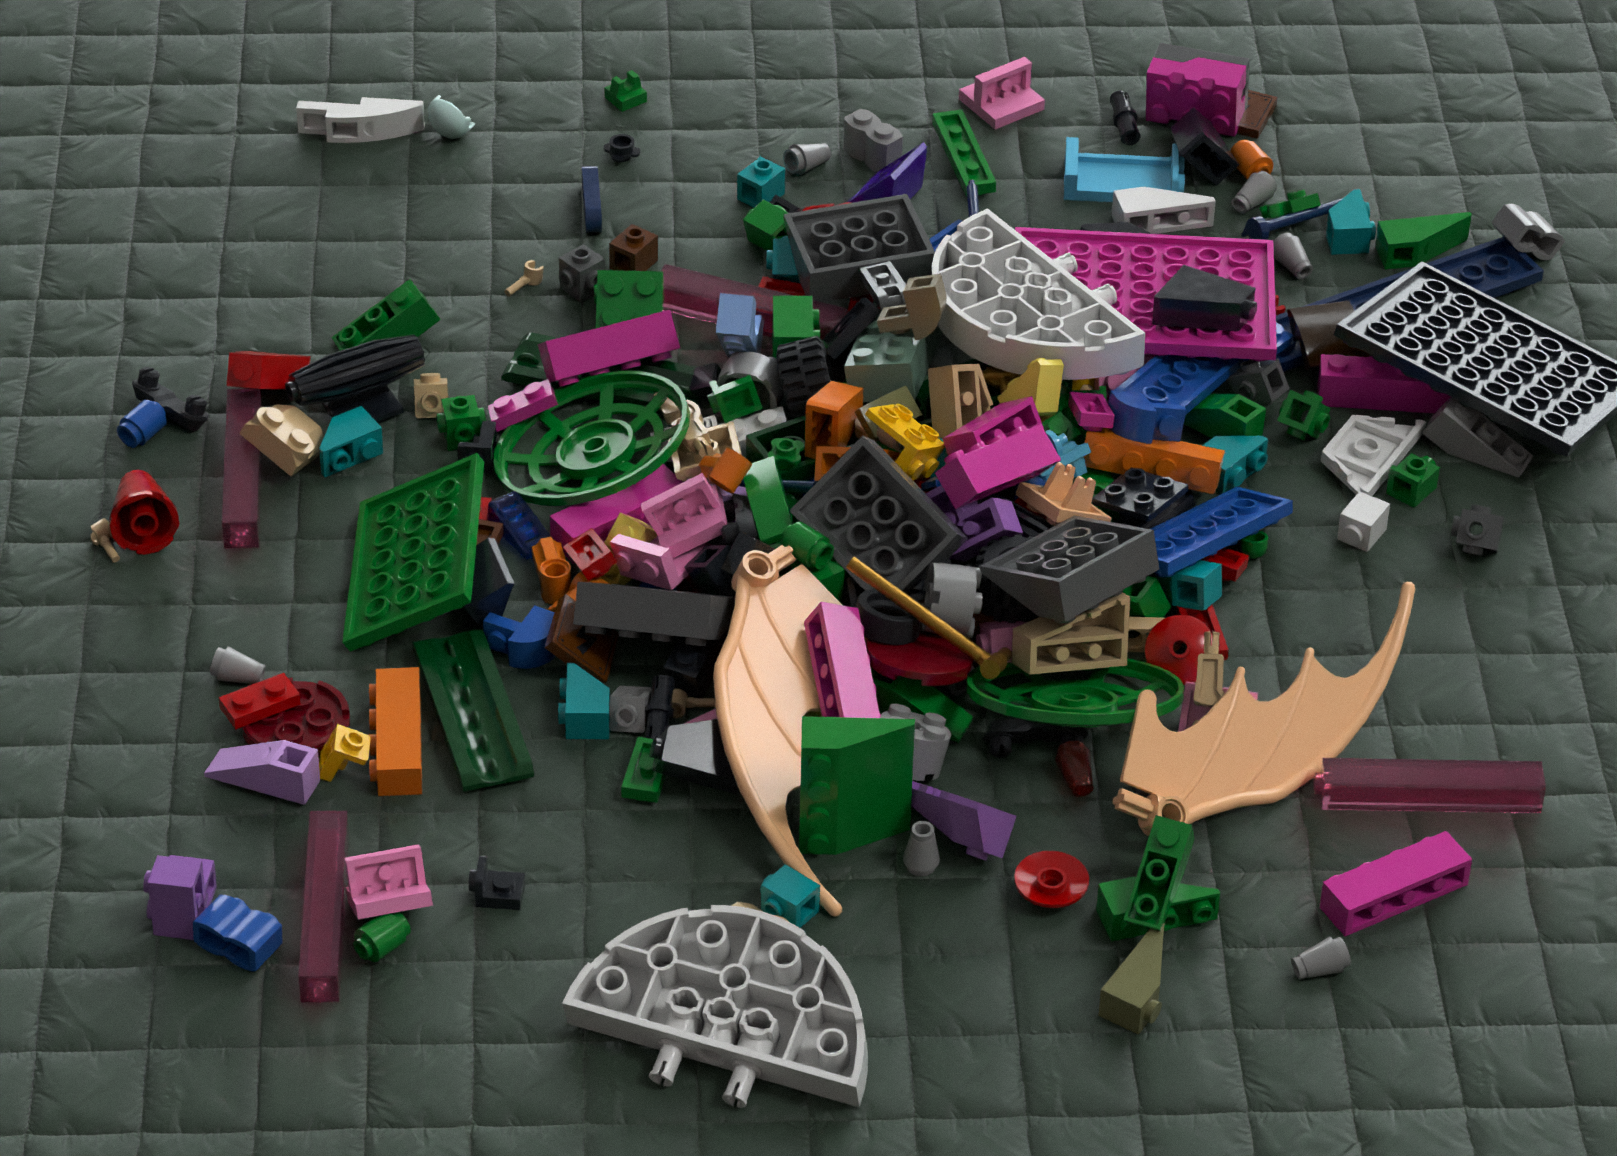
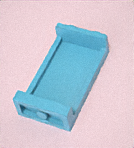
M1066 137L1064 200L1113 202L1114 190L1136 187H1150L1184 193L1185 158L1179 155L1176 144L1172 143L1170 157L1078 153L1079 138Z

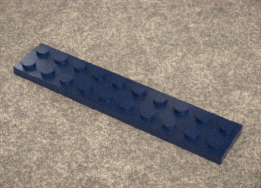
M1504 237L1426 263L1493 298L1542 281L1544 272L1526 253L1516 250ZM1411 269L1305 306L1350 301L1355 311ZM1287 312L1276 315V322L1292 334ZM1292 339L1290 346L1276 355V359H1279L1283 372L1304 365L1299 341L1294 342Z

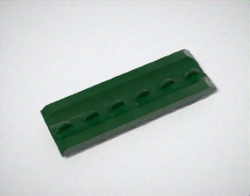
M533 332L523 336L512 359L501 375V381L527 386L533 382L546 380L538 344L557 339V337ZM647 357L640 359L641 366L623 370L643 371L663 376L678 385L686 400L693 401L697 405L701 400L700 397L690 391L695 368H697L695 366L667 360L653 363L652 358ZM620 365L609 367L610 372L622 371ZM586 373L578 375V379L580 380L585 377H589L590 374ZM558 381L551 382L554 390L560 388ZM640 388L614 389L613 404L631 403L646 407L654 398L655 392ZM600 392L581 398L600 401ZM659 409L656 411L657 414H662Z
M483 629L462 632L445 638H431L412 642V649L462 790L468 791L534 777L531 757Z

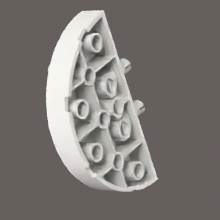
M988 208L959 223L957 231L951 236L946 235L938 245L933 257L932 275L941 273L947 297L946 307L938 326L955 346L971 358L995 368L1020 375L1027 370L1028 364L1035 359H1061L1064 364L1062 380L1092 379L1116 374L1124 375L1131 370L1144 366L1145 332L1111 306L1117 302V294L1113 286H1110L1108 283L1097 289L1090 290L1071 275L1078 269L1077 261L1071 253H1065L1055 259H1051Z
M711 905V909L688 911V908H681L644 920L608 942L604 946L605 950L591 964L588 962L583 967L562 1002L568 1024L660 1050L653 1069L649 1074V1078L656 1084L660 1085L662 1078H664L663 1085L666 1087L672 1086L681 1059L686 1057L733 1071L722 1099L734 1106L737 1099L738 1108L746 1107L755 1078L860 1107L868 1072V1050L862 1012L854 988L839 962L823 945H818L798 926L766 912L739 906Z

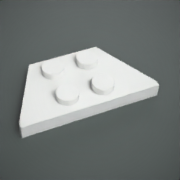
M1352 415L1322 450L1321 462L1356 495L1361 491L1373 496L1388 478L1390 467L1392 465L1397 466L1423 435L1422 431L1426 427V421L1415 419V426L1395 424V418L1392 417L1372 418L1365 415Z

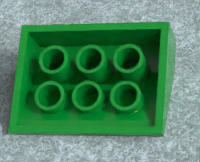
M802 716L799 851L801 854L837 855L910 830L915 719Z

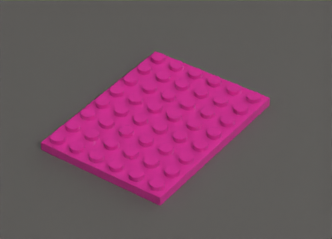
M1015 227L1019 234L1051 259H1055L1065 253H1071L1078 265L1077 271L1071 275L1090 290L1097 289L1108 283L1110 286H1113L1117 294V302L1111 306L1145 332L1144 354L1155 356L1181 355L1189 358L1199 356L1218 357L1224 360L1232 358L1252 359L1254 361L1276 360L1273 240ZM1183 265L1255 287L1254 301L1257 302V311L1253 320L1247 321L1239 331L1157 326L1152 324L1154 296Z

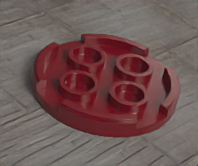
M921 629L919 637L914 642L906 645H888L868 639L866 645L867 653L870 656V666L876 672L893 680H896L898 675L908 679L921 680V686H944L958 683L967 678V673L972 669L974 661L938 634L921 631Z
M293 677L288 678L300 693L301 705L241 727L243 737L248 745L280 740L290 741L318 749V757H320L321 750L336 725L350 727V712L347 700L338 689L321 680L314 683L293 681Z

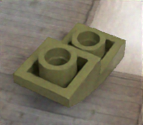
M906 385L855 411L868 438L872 440L878 438V425L865 415L871 407L895 405L898 403L907 407L913 413V419L922 416Z

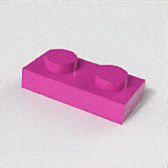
M546 379L542 382H533L527 385L524 390L511 396L506 395L498 398L493 404L488 406L491 421L496 422V431L498 432L510 425H514L554 407L558 403L554 389L549 379Z
M1069 393L1068 406L1079 426L1094 432L1102 431V428H1113L1115 415L1103 394Z

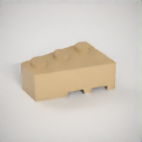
M979 364L947 365L928 369L932 428L938 432L939 438H944L990 410L993 402Z
M1122 592L1118 596L1109 597L1100 602L1097 608L1080 613L1075 616V620L1069 623L1061 624L1054 622L1053 619L1038 617L1013 628L1012 663L1029 675L1127 666L1130 596Z

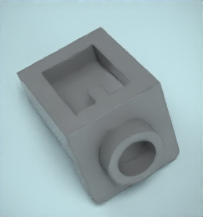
M619 686L610 695L611 731L643 733L646 730L645 709L646 705L650 702L651 687Z

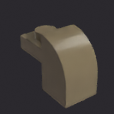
M941 273L909 278L903 290L906 304L884 307L877 319L879 332L902 334L912 328L915 341L930 335L937 327L946 307L947 297Z

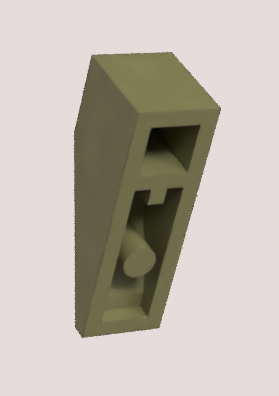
M1164 923L1161 931L1149 929L1100 992L1098 1016L1138 1035L1148 1022L1151 1024L1155 1022L1162 1007V1003L1159 1002Z

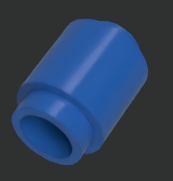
M143 400L120 420L117 434L122 442L131 448H135L137 445L142 446L166 425V412L159 403Z

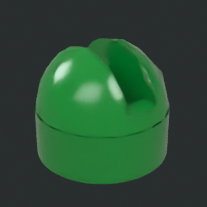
M1259 531L1256 534L1240 539L1242 553L1249 555L1250 559L1261 558L1266 553L1268 547V535Z

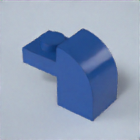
M1110 391L1108 404L1115 416L1113 428L1109 429L1113 433L1132 441L1152 444V439L1180 442L1186 415V409L1183 405L1151 403L1143 393Z
M534 605L521 623L491 612L483 620V631L490 649L507 654L510 667L521 669L535 668L550 662L556 657L544 648L554 612Z

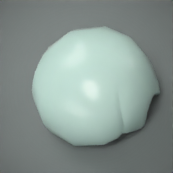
M438 95L428 107V118L433 129L441 136L450 139L463 137L473 128L475 123L471 122L470 117H465L455 105L440 99L441 96Z

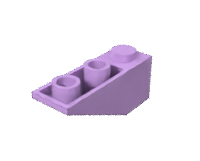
M286 740L223 748L219 750L204 772V775L211 779L305 805L320 782L318 749Z

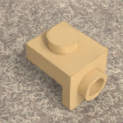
M425 373L420 375V379H414L415 415L417 418H436V413H442L441 399L448 398L447 378H440L439 373Z

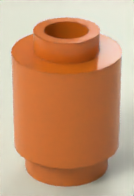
M1244 139L1235 143L1231 148V153L1240 164L1237 170L1246 179L1252 173H1258L1259 171L1271 174L1273 161L1255 142Z

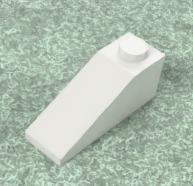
M1150 187L1114 190L1112 218L1115 223L1130 222L1152 234L1211 227L1214 223L1216 201L1214 197Z

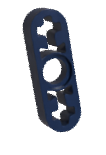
M582 166V192L586 233H602L598 166Z

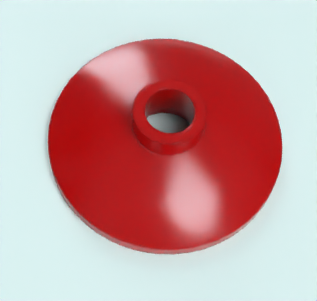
M1174 615L1161 620L1152 628L1146 640L1145 657L1147 663L1170 671L1179 677L1184 686L1186 681L1196 682L1198 655L1204 654V632L1210 631L1209 628L1200 620L1187 615ZM1211 633V646H1212L1213 635H1212V633ZM1178 642H1182L1187 646L1186 652L1180 655L1173 651L1174 645Z
M1041 851L1025 857L1017 865L1014 883L1017 891L1027 901L1042 907L1060 908L1076 903L1086 894L1089 887V874L1082 862L1067 853Z

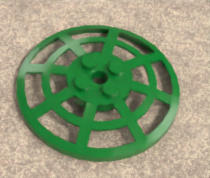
M616 371L580 379L579 382L554 390L558 405L508 426L496 445L493 459L494 468L503 488L513 497L527 503L542 506H565L598 500L636 484L653 473L672 456L685 438L689 427L690 411L688 403L678 385L668 378L655 373ZM640 388L657 392L646 407L631 403L613 404L614 389ZM600 392V406L579 412L562 422L551 413L558 407L575 399ZM669 398L678 407L681 420L679 424L664 431L663 423L656 414V411ZM613 414L637 416L629 424L619 419H612ZM598 417V420L586 423L574 430L571 429L582 422ZM540 420L550 429L537 442L531 454L512 453L513 448L522 435L537 421ZM648 421L654 429V436L636 441L634 433ZM560 437L562 439L556 449V454L543 455L556 438ZM671 438L667 445L656 455L662 442ZM650 448L636 465L628 462L635 452ZM508 463L528 465L530 477L535 484L522 489L515 487L509 479ZM545 465H559L562 472L545 480L539 468ZM615 471L623 473L609 481L597 484L599 479ZM569 479L584 480L580 488L557 486ZM543 491H548V492H550V493H555V494H560V495H548V494H537V493H540V492H543Z
M1128 658L1127 666L1085 669L1084 671H1093L1089 680H1044L1041 674L1029 675L1012 662H1008L1006 668L996 678L1023 673L1029 682L1015 685L1006 690L988 683L994 679L983 677L980 672V665L971 670L967 676V694L977 704L991 711L1026 721L1085 728L1132 723L1135 709L1118 710V707L1133 702L1137 704L1139 693L1147 689L1154 693L1162 689L1168 692L1171 698L1157 704L1156 712L1158 717L1170 713L1182 704L1184 700V685L1179 677L1170 671ZM1111 673L1136 678L1151 684L1135 691L1124 686L1105 683L1104 680L1107 674ZM981 688L991 694L998 696L999 700L984 694L979 689ZM1032 692L1031 699L1020 696L1021 694ZM1010 702L1018 703L1031 708L1010 704Z

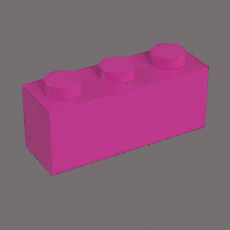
M1030 396L1000 403L942 439L948 456L961 449L966 454L965 451L981 441H984L985 445H987L986 443L1002 433H1005L1006 437H1008L1007 434L1022 425L1030 429L1040 424L1043 427L1034 400Z

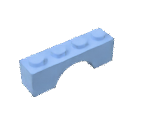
M720 293L716 335L727 357H730L735 352L761 353L764 320L762 315H755L756 301L754 296Z

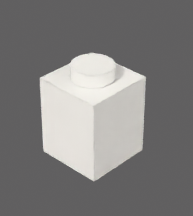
M1359 491L1340 514L1337 539L1368 552L1387 530L1390 503Z

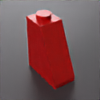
M254 351L229 352L227 386L255 389H285V383L289 382V374L310 364L311 356Z

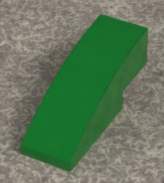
M774 456L752 463L751 468L743 478L762 546L781 541L784 529L791 524L793 525L790 505L785 495L783 481Z

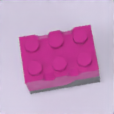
M1159 43L1147 70L1146 121L1167 124L1172 120L1179 121L1194 107L1212 123L1219 134L1235 137L1239 122L1248 104L1250 58Z

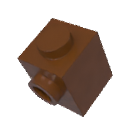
M631 224L609 243V269L647 271L658 261V235Z

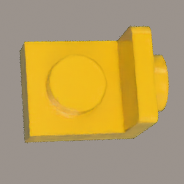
M337 724L320 753V779L331 782L338 769L344 770L348 761L365 765L369 757L371 737L357 730Z

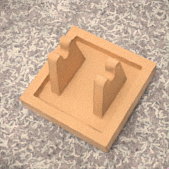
M1058 462L1044 486L1020 482L1015 494L1027 502L1026 507L1029 510L1047 516L1046 521L1054 526L1074 515L1108 522L1112 519V517L1091 504L1096 481L1088 478L1085 482L1083 477L1077 476L1073 483L1076 468L1071 464H1068L1065 468V465Z

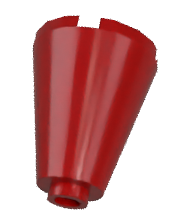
M132 470L122 477L111 510L109 527L112 537L121 548L134 550L137 554L145 555L162 550L173 541V536L179 528L180 522L177 508L148 472Z

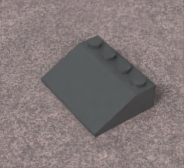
M907 194L783 214L799 281L805 296H812L813 304L869 294L860 280L859 267L891 261L905 284L909 278L932 275V262L935 251Z
M862 436L790 510L799 521L829 538L830 543L834 546L833 557L865 591L874 588L846 568L854 556L904 593H908L925 579L930 563H945L968 540L967 536L874 440Z
M1075 515L980 566V571L984 576L1037 616L1053 619L1054 622L1061 624L1072 622L1075 620V616L1080 613L1097 608L1100 602L1109 597L1122 594L1123 589L1132 584L1145 581L1148 575L1159 570L1154 530Z
M578 582L573 624L586 626L585 633L606 635L607 628L619 629V637L640 638V632L652 633L651 640L673 642V636L685 637V644L706 646L707 640H720L729 629L735 606V597L620 584Z

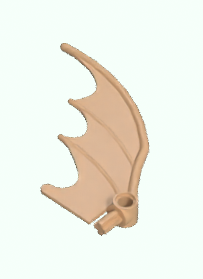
M781 545L768 554L759 550H752L743 556L732 577V587L736 592L735 606L727 637L714 664L713 681L716 716L724 751L737 786L756 823L784 864L820 885V905L831 916L837 917L842 913V906L823 887L796 846L788 825L785 806L789 793L800 788L802 716L808 712H821L804 621L820 602L842 604L803 564L778 578L779 572L796 560L792 555L794 550L791 546L784 547Z
M1405 582L1402 585L1396 613L1380 649L1365 667L1352 676L1343 678L1329 672L1314 657V649L1309 647L1305 651L1300 672L1290 687L1271 701H1258L1249 693L1244 678L1245 668L1240 666L1236 670L1235 677L1228 691L1199 721L1181 732L1170 731L1163 726L1156 712L1157 698L1153 691L1147 689L1140 692L1120 782L1147 792L1150 795L1145 798L1120 788L1118 795L1113 798L1112 804L1115 805V809L1138 818V825L1141 830L1149 836L1156 815L1162 817L1163 813L1165 818L1192 824L1202 818L1232 809L1278 802L1315 778L1347 747L1365 724L1385 690L1402 648L1411 614L1415 585L1412 582Z

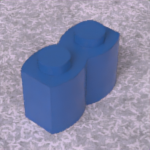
M221 894L193 921V940L206 951L215 955L225 956L232 963L245 970L257 971L283 943L282 924L270 913L251 910L241 899Z

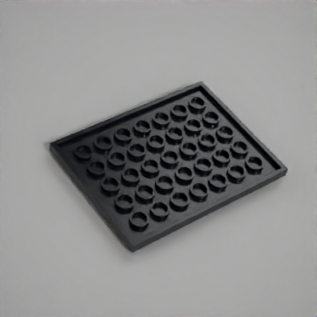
M1420 262L1336 325L1333 334L1343 340L1347 346L1365 351L1372 355L1376 361L1388 363L1401 370V373L1405 376L1416 378L1430 385L1432 390L1438 393H1445L1457 399L1464 407L1482 412L1493 422L1505 424L1516 430L1520 436L1526 439H1533L1547 446L1548 450L1558 455L1568 457L1617 414L1616 360L1424 262Z

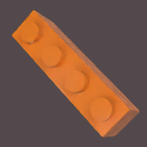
M1102 428V431L1098 432L1087 431L1085 443L1089 444L1091 453L1085 455L1084 459L1086 467L1117 474H1124L1131 467L1140 468L1145 472L1162 477H1170L1175 481L1188 484V489L1214 494L1219 483L1225 450L1183 441L1152 439V444L1141 443L1123 438L1113 433L1109 428Z
M419 667L376 669V684H369L370 705H376V709H369L370 730H376V734H369L371 737L370 756H376V759L369 760L370 782L377 781L378 796L422 794Z

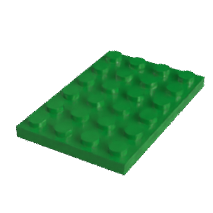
M478 453L360 502L342 641L350 652L363 646H369L375 641L392 634L401 633L407 628L422 622H428L439 615L454 609H460L466 604L471 603L484 461Z

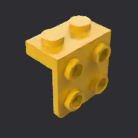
M898 403L895 405L871 407L867 410L865 415L904 446L895 462L912 480L928 478L934 473L939 465L937 459L945 448L944 443L938 439L939 434L936 430L928 425L918 423L912 418L913 413L907 407Z

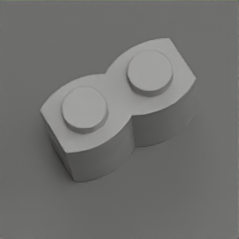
M858 109L844 117L843 148L848 155L857 160L864 161L867 167L874 172L879 171L902 156L903 136L898 129L890 124L881 123L875 114L865 109Z
M1505 204L1492 221V225L1516 250L1525 253L1531 252L1541 260L1552 259L1565 242L1564 238L1539 213L1525 212L1516 204Z

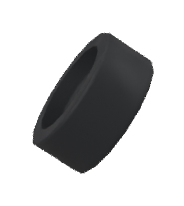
M876 589L864 591L858 596L856 608L859 610L861 624L864 626V637L888 645H906L914 642L919 637L922 623Z

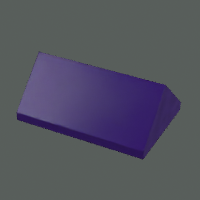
M922 142L877 171L847 202L854 203L907 194L909 199H911L923 185L927 153L926 144Z

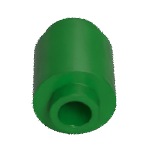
M801 521L787 526L781 535V545L784 547L791 546L794 550L792 555L796 560L809 568L816 567L817 569H822L832 559L834 546L830 543L829 538Z
M401 912L376 916L355 930L354 949L362 959L378 962L406 942V937L411 933L410 925Z

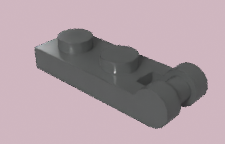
M891 261L859 267L860 280L880 311L884 307L906 304L903 295L906 284Z

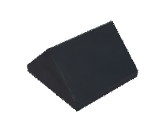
M487 538L476 545L471 603L464 606L469 615L483 629V620L489 612L503 616L514 586V581L495 538Z

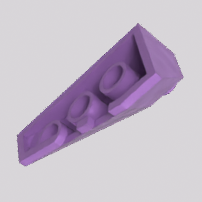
M912 781L911 806L953 842L967 846L965 854L985 861L989 854L1003 858L1017 816Z

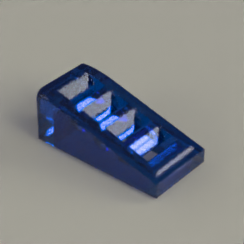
M512 491L489 502L488 521L503 523V537L526 560L532 558L531 548L541 538L552 537L525 500L516 491ZM533 537H536V538H537V539H535V540H533V541H530V542H528V543L525 542V541H527V540H529V539H531V538H533Z

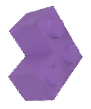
M942 485L925 493L968 538L949 558L951 560L966 562L979 555L980 549L983 546H987V543L993 539L998 541L1002 536L1014 537V535L1023 534L1012 501L992 497L980 504L975 501L955 509Z
M157 855L153 869L147 870L145 873L143 884L144 892L149 893L147 918L152 919L154 935L193 940V921L211 904L217 887L214 860L170 855L169 857Z

